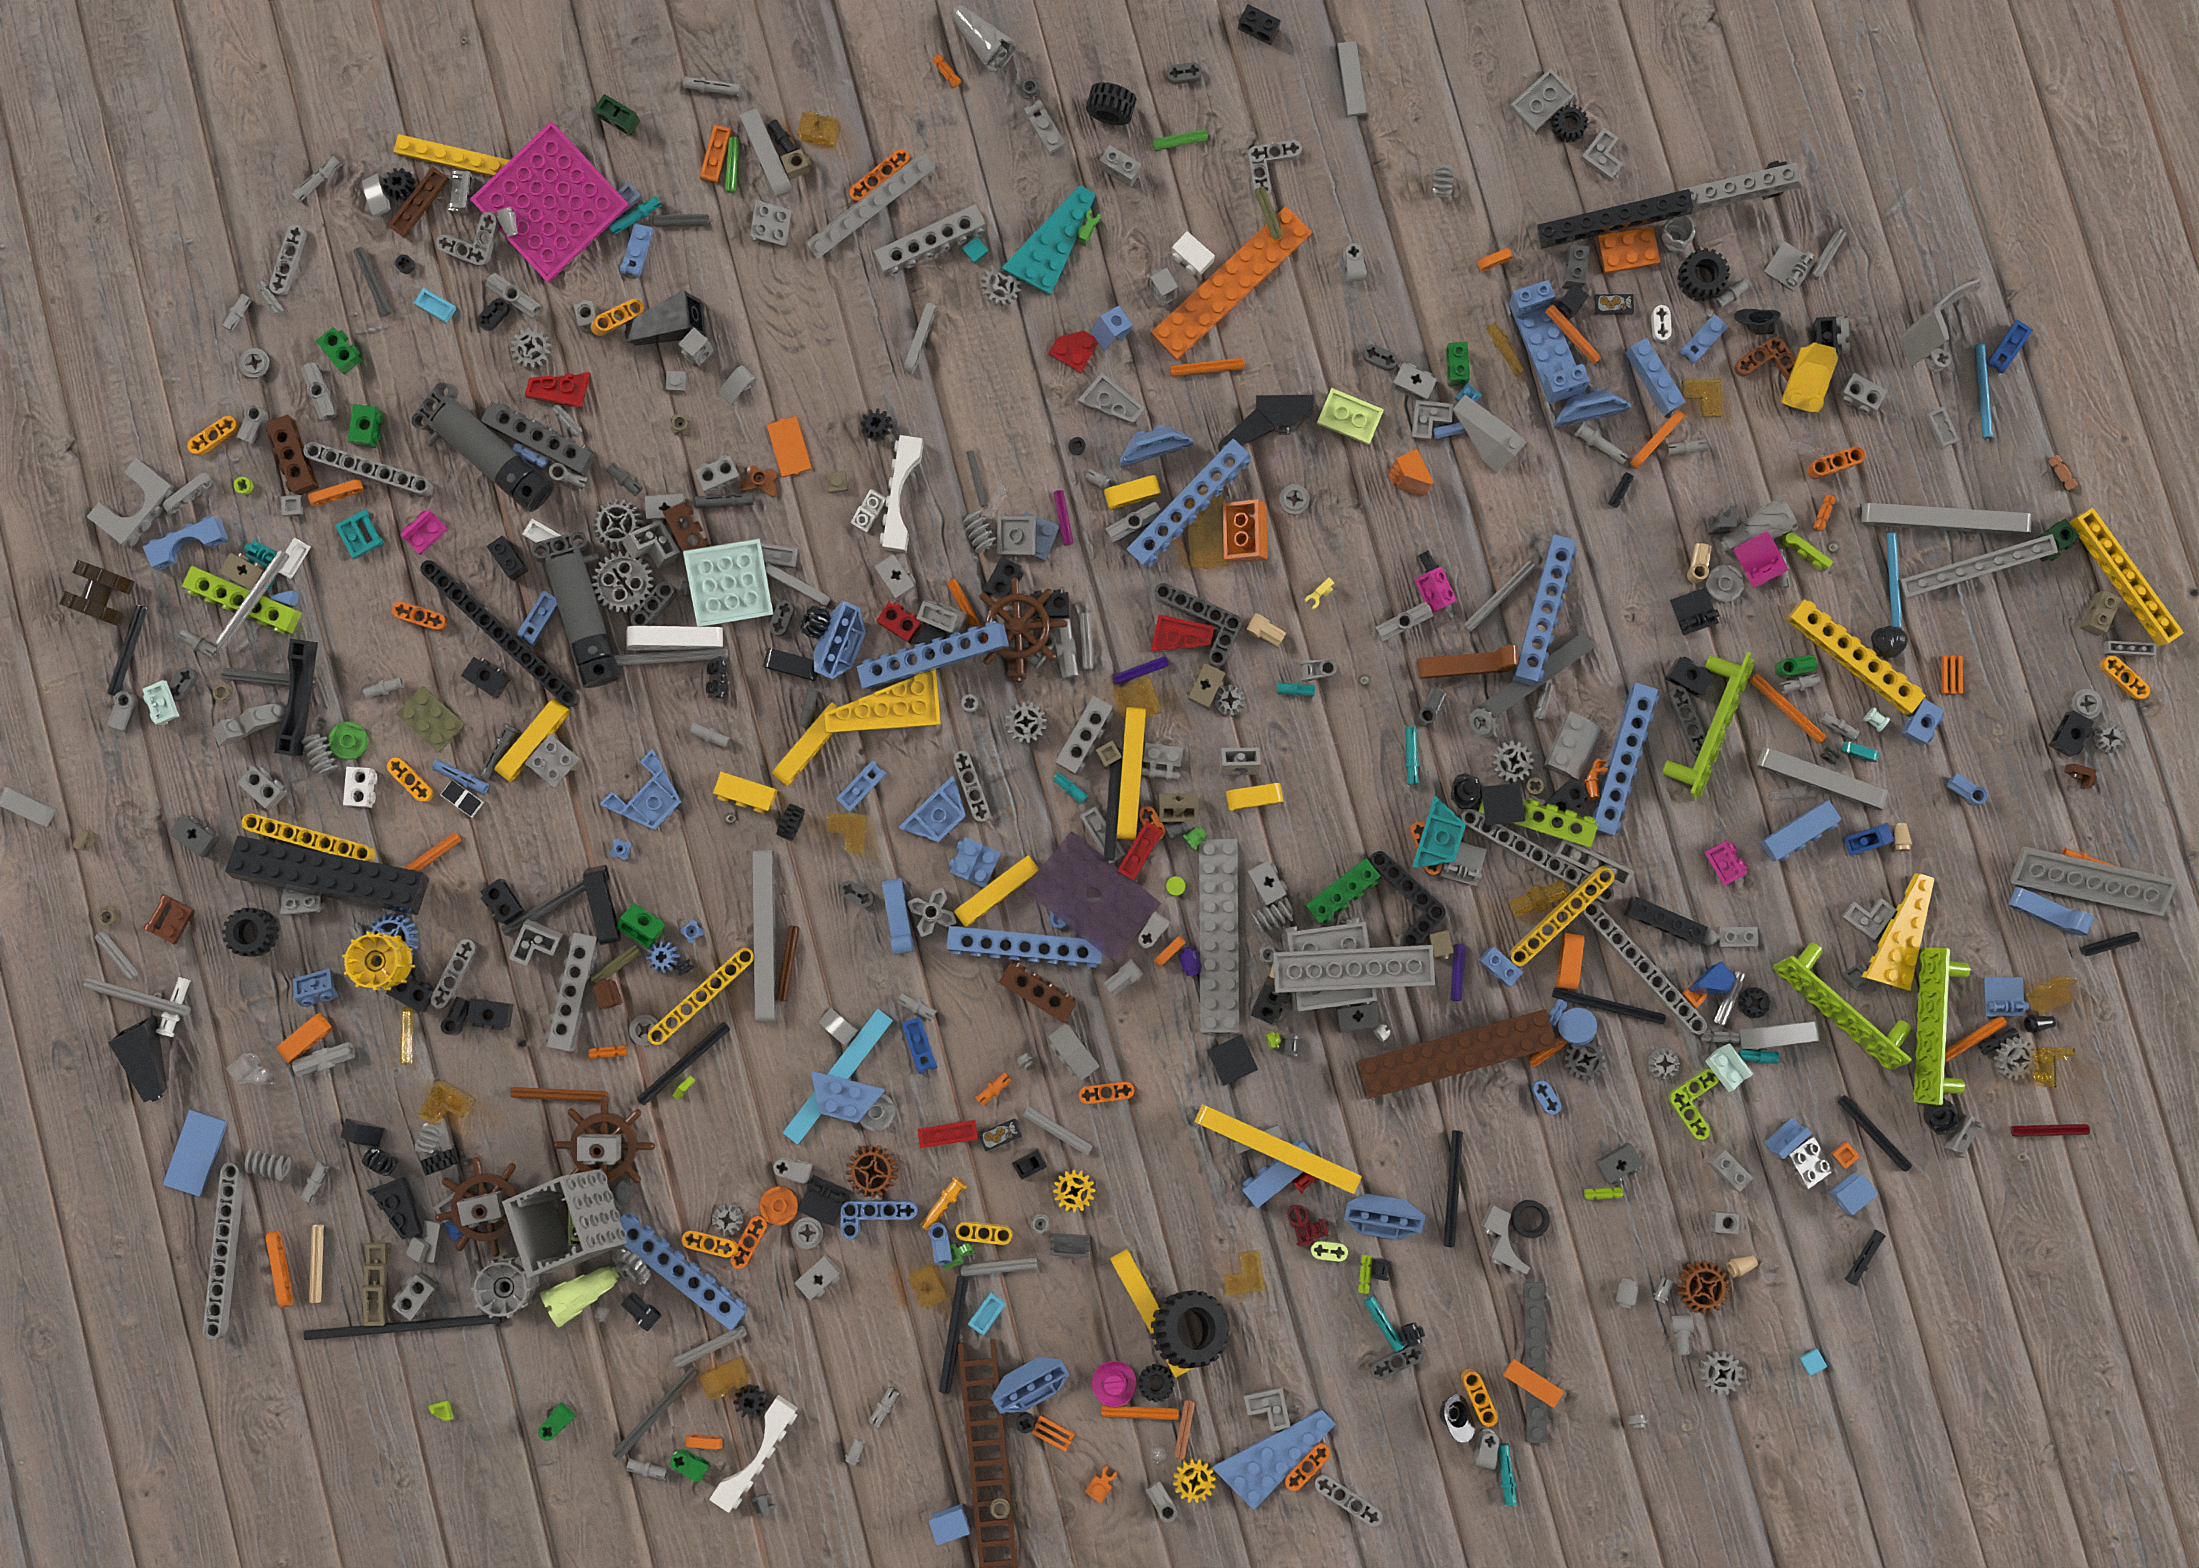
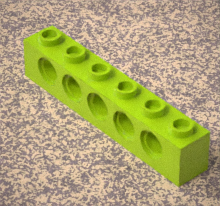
M194 566L190 567L182 584V587L188 589L187 593L199 597V594L205 596V601L214 605L216 602L222 603L221 608L231 612L234 609L238 610L240 598L243 597L245 600L251 592ZM209 583V588L204 591L205 584ZM226 590V596L224 598H221L222 592ZM261 596L247 616V619L250 620L252 616L257 618L256 623L266 627L268 624L275 626L273 630L285 634L287 631L293 634L302 613ZM261 605V611L256 613V607ZM278 612L279 617L273 620V615Z
M1528 798V800L1523 799L1526 821L1514 822V824L1590 848L1592 847L1599 825L1598 822H1595V818L1590 816L1582 818L1571 810L1563 812L1558 810V807L1555 805L1547 804V806L1539 804L1538 800ZM1483 799L1479 808V813L1484 814ZM1541 811L1544 814V819L1537 820L1534 817V813ZM1560 817L1563 820V825L1556 826L1553 823V818ZM1579 823L1582 826V830L1575 832L1572 829V824Z

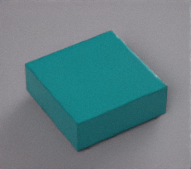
M977 237L962 248V251L974 264L989 252Z

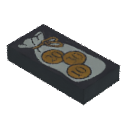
M1596 294L1594 296L1595 315L1634 313L1633 294Z
M1015 1118L979 1133L986 1152L1022 1137Z

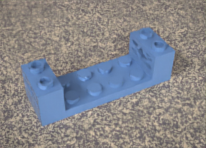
M1547 280L1513 291L1509 306L1548 403L1551 404L1584 393L1590 380L1584 365L1576 366L1562 330L1545 313L1546 309L1553 305L1555 299L1551 284Z

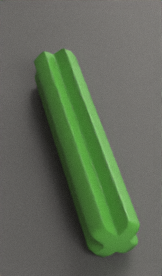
M1204 129L1153 139L1154 150L1207 141L1208 134Z
M737 137L729 138L725 190L729 193L736 191L740 145L739 138Z

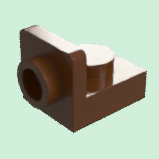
M1008 659L1007 678H1011L1013 682H1022V679H1026L1028 660H1024V675L1018 676L1016 660Z
M2075 763L2068 764L2065 767L2064 772L2071 774L2072 778L2082 779L2081 789H2090L2096 783V769Z

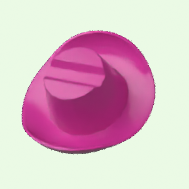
M1105 1362L1093 1373L1091 1381L1092 1390L1097 1399L1107 1406L1118 1407L1124 1405L1134 1395L1136 1389L1135 1373L1130 1366L1123 1362Z

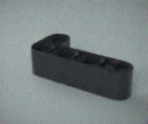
M607 865L587 868L583 873V882L598 940L601 945L621 941L620 930L617 929L618 921L608 886L610 876Z

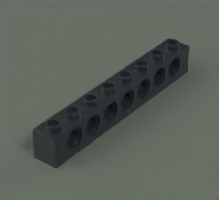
M1690 189L1538 224L1537 234L1540 248L1544 249L1692 214L1693 203Z

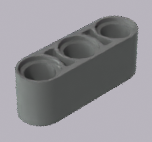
M669 582L658 584L632 614V624L634 626H651L677 595L676 589ZM667 587L670 588V594L663 596V590ZM658 602L657 609L650 610L651 603ZM645 616V622L638 625V618Z

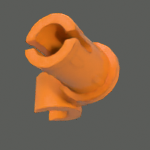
M1595 760L1593 768L1590 770L1586 780H1584L1587 793L1589 794L1588 800L1593 801L1601 798L1598 788V776L1600 773L1605 774L1609 771L1608 768L1603 767L1605 763H1608L1607 761Z

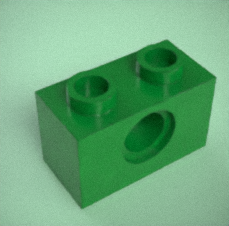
M353 404L348 441L356 446L376 448L380 440L379 426L383 422L382 411L376 406ZM370 422L369 428L363 430L364 425Z
M633 903L620 917L617 929L647 949H650L652 944L662 935L665 924L659 918L646 912L644 908Z

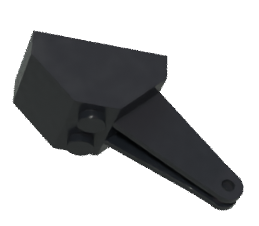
M1256 395V409L1219 442V452L1223 449L1222 446L1227 445L1232 439L1236 440L1241 446H1244L1273 431L1279 432V435H1290V432H1294L1313 413L1314 395Z

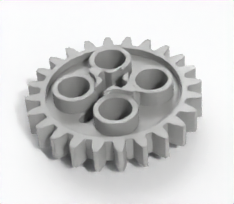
M619 551L618 557L611 553L612 559L609 560L607 557H604L606 563L599 562L601 569H594L598 576H592L597 581L592 586L598 588L594 593L595 595H600L597 598L599 602L604 600L602 604L604 607L609 605L610 611H613L616 607V612L618 613L623 609L627 614L629 608L635 611V606H640L641 602L646 599V596H649V589H655L650 584L655 579L649 577L653 574V571L647 570L650 565L648 563L643 564L645 561L643 558L637 560L638 557L632 559L628 551L625 556ZM625 565H629L630 570L627 573H622V568ZM614 569H616L619 575L625 580L627 586L634 593L633 596H631L628 590L622 585L620 579L613 572ZM614 576V582L607 585V578ZM637 580H640V587L634 589L633 583ZM624 591L625 597L618 600V593Z

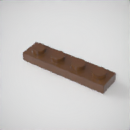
M432 166L387 226L405 239L450 179Z

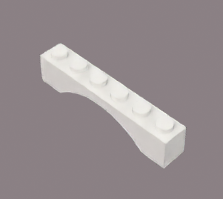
M900 435L899 441L896 440L894 451L897 452L896 459H893L891 468L894 470V475L889 479L891 494L886 498L888 512L883 517L885 531L880 535V544H882L884 550L901 553L907 552L909 533L901 518L900 494L907 476L921 462L924 445L922 438Z
M780 1395L776 1397L765 1414V1434L757 1456L742 1471L723 1478L709 1499L728 1513L732 1508L737 1509L743 1500L740 1498V1495L743 1491L748 1492L754 1483L751 1481L754 1474L758 1476L765 1466L762 1464L765 1457L768 1459L775 1451L773 1445L776 1441L781 1442L786 1434L784 1428L787 1424L792 1425L798 1416L795 1414L798 1409L796 1406Z

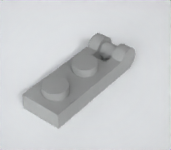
M1037 100L1033 106L1023 108V111L1050 155L1066 145L1041 100ZM1039 111L1040 116L1035 118L1033 114Z

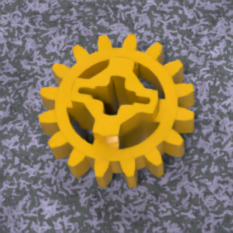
M1075 1169L1072 1170V1174H1069L1066 1170L1065 1177L1059 1175L1058 1177L1061 1181H1055L1054 1183L1058 1186L1057 1189H1053L1054 1193H1058L1054 1199L1061 1201L1060 1207L1066 1205L1065 1211H1068L1070 1207L1073 1208V1212H1076L1077 1207L1083 1211L1084 1204L1090 1206L1088 1199L1094 1200V1196L1090 1195L1092 1192H1095V1189L1090 1187L1094 1182H1088L1090 1175L1082 1176V1170L1079 1174H1076ZM1073 1178H1079L1084 1182L1077 1183ZM1066 1181L1068 1186L1066 1190L1061 1192L1062 1184ZM1071 1186H1074L1075 1188H1080V1190L1077 1191V1195H1074V1193H1069V1191L1071 1190ZM1087 1189V1195L1085 1199L1082 1201V1191H1085ZM1071 1198L1075 1201V1204L1069 1203L1065 1199Z
M1190 1458V1463L1188 1464L1184 1460L1183 1467L1177 1466L1179 1473L1173 1474L1177 1478V1480L1173 1481V1485L1178 1486L1175 1492H1182L1180 1498L1187 1497L1188 1503L1192 1499H1195V1502L1198 1503L1199 1498L1205 1501V1494L1211 1496L1210 1488H1215V1484L1211 1481L1216 1480V1478L1210 1475L1213 1473V1469H1207V1462L1202 1465L1200 1458L1197 1460V1463L1194 1462L1193 1458ZM1193 1468V1470H1191L1190 1472H1185L1186 1470ZM1201 1470L1205 1472L1207 1479L1201 1476ZM1197 1474V1480L1199 1482L1196 1481L1192 1487L1191 1480H1193ZM1181 1481L1187 1484L1188 1491L1183 1488ZM1203 1489L1201 1492L1196 1493L1197 1490Z

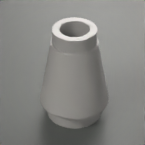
M512 207L498 210V216L496 217L507 237L518 235L515 211L512 210Z

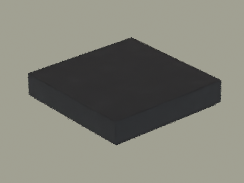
M1521 782L1481 787L1486 825L1526 821Z
M1242 1034L1207 1050L1223 1086L1258 1070Z

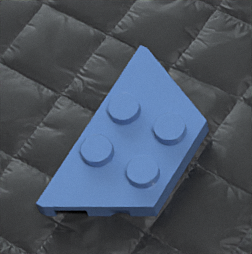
M951 776L899 828L939 843L966 817L955 778Z
M816 1071L811 1073L819 1113L855 1123L862 1119L885 1091L884 1088Z

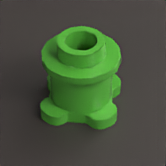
M1193 826V830L1182 837L1196 850L1203 840L1206 841L1205 836L1207 834L1200 826L1198 828Z

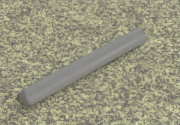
M1528 561L1463 625L1464 628L1471 632L1536 566L1531 561Z

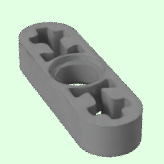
M208 473L198 475L166 499L162 507L168 514L176 513L213 484L212 478Z

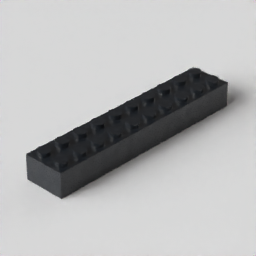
M238 835L225 872L233 879L413 915L419 914L429 882V878L420 871Z

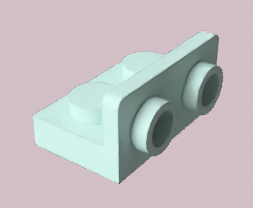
M162 680L142 689L144 701L149 706L151 712L150 718L155 725L165 726L168 724L167 721L179 717L167 681Z
M1726 1044L1716 1049L1705 1060L1728 1092L1735 1090L1743 1080L1753 1075L1731 1044Z

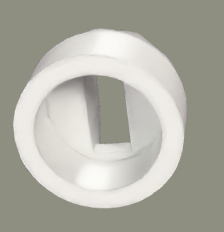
M1380 1024L1379 1027L1373 1029L1376 1037L1382 1042L1390 1035V1029L1386 1031L1385 1028L1387 1026L1384 1024Z

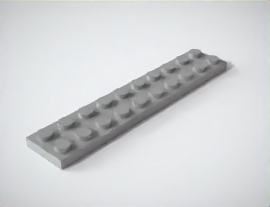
M1206 839V841L1203 840L1199 844V947L1202 965L1200 968V1032H1239L1237 839Z

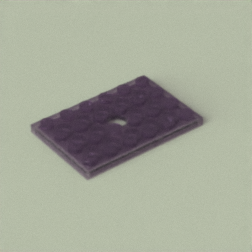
M1072 831L1024 887L1026 892L1113 962H1115L1161 905L1157 899L1132 879L1117 871L1118 868L1115 865L1104 860L1100 853ZM1089 889H1095L1100 893V900L1098 902L1092 903L1087 900L1086 892Z

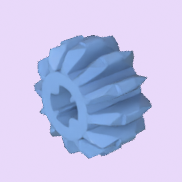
M660 941L659 946L653 943L652 947L654 950H647L652 956L646 957V960H652L648 966L649 968L655 966L654 972H659L661 969V972L665 974L667 968L670 971L674 970L671 964L678 965L679 962L675 961L674 958H679L680 954H674L677 947L671 948V942H667L665 945L664 941ZM664 952L663 954L667 955V958L659 960V956Z

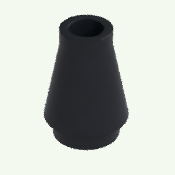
M2029 1015L2024 1019L2023 1024L2027 1032L2036 1034L2055 1027L2056 1020L2053 1016Z

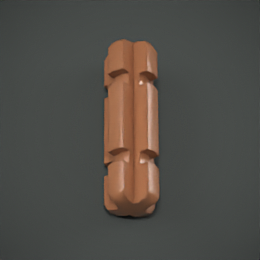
M2056 455L2049 460V463L2052 467H2055L2054 471L2060 480L2065 482L2064 486L2066 489L2071 490L2078 483L2075 479L2071 478L2072 474L2066 465L2061 463L2062 459L2060 456Z

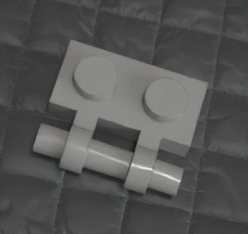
M1145 743L1143 763H1150V768H1142L1141 775L1153 779L1154 777L1166 778L1165 780L1171 781V779L1179 780L1180 773L1172 771L1173 767H1181L1183 748ZM1156 764L1166 765L1167 771L1155 769Z

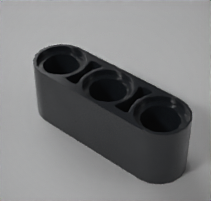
M772 648L767 649L763 667L816 681L818 673L814 671V660Z

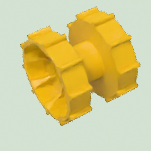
M367 931V935L350 940L352 943L348 947L346 954L342 955L346 970L344 975H348L356 983V987L373 988V990H380V988L391 990L393 986L406 983L405 979L409 975L411 968H414L415 965H412L411 951L413 948H409L401 940V936L386 935L382 932L374 934V932ZM378 956L382 958L380 966H377L375 962Z

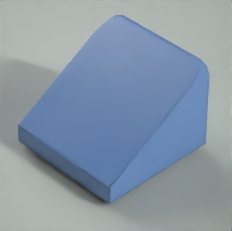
M293 590L272 595L271 599L281 604L296 607L299 593Z

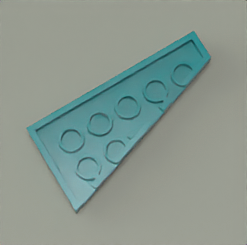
M1079 185L1000 269L1047 295H1051L1096 193Z

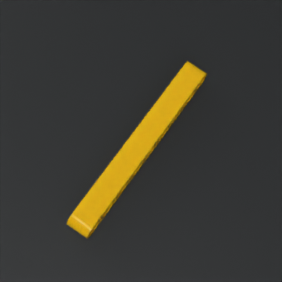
M1204 1104L1201 1105L1194 1121L1352 1194H1355L1362 1178L1361 1175Z

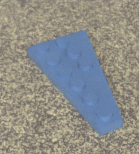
M1319 1409L1292 1424L1290 1428L1282 1429L1250 1445L1245 1450L1212 1465L1211 1468L1254 1510L1336 1423L1322 1409Z

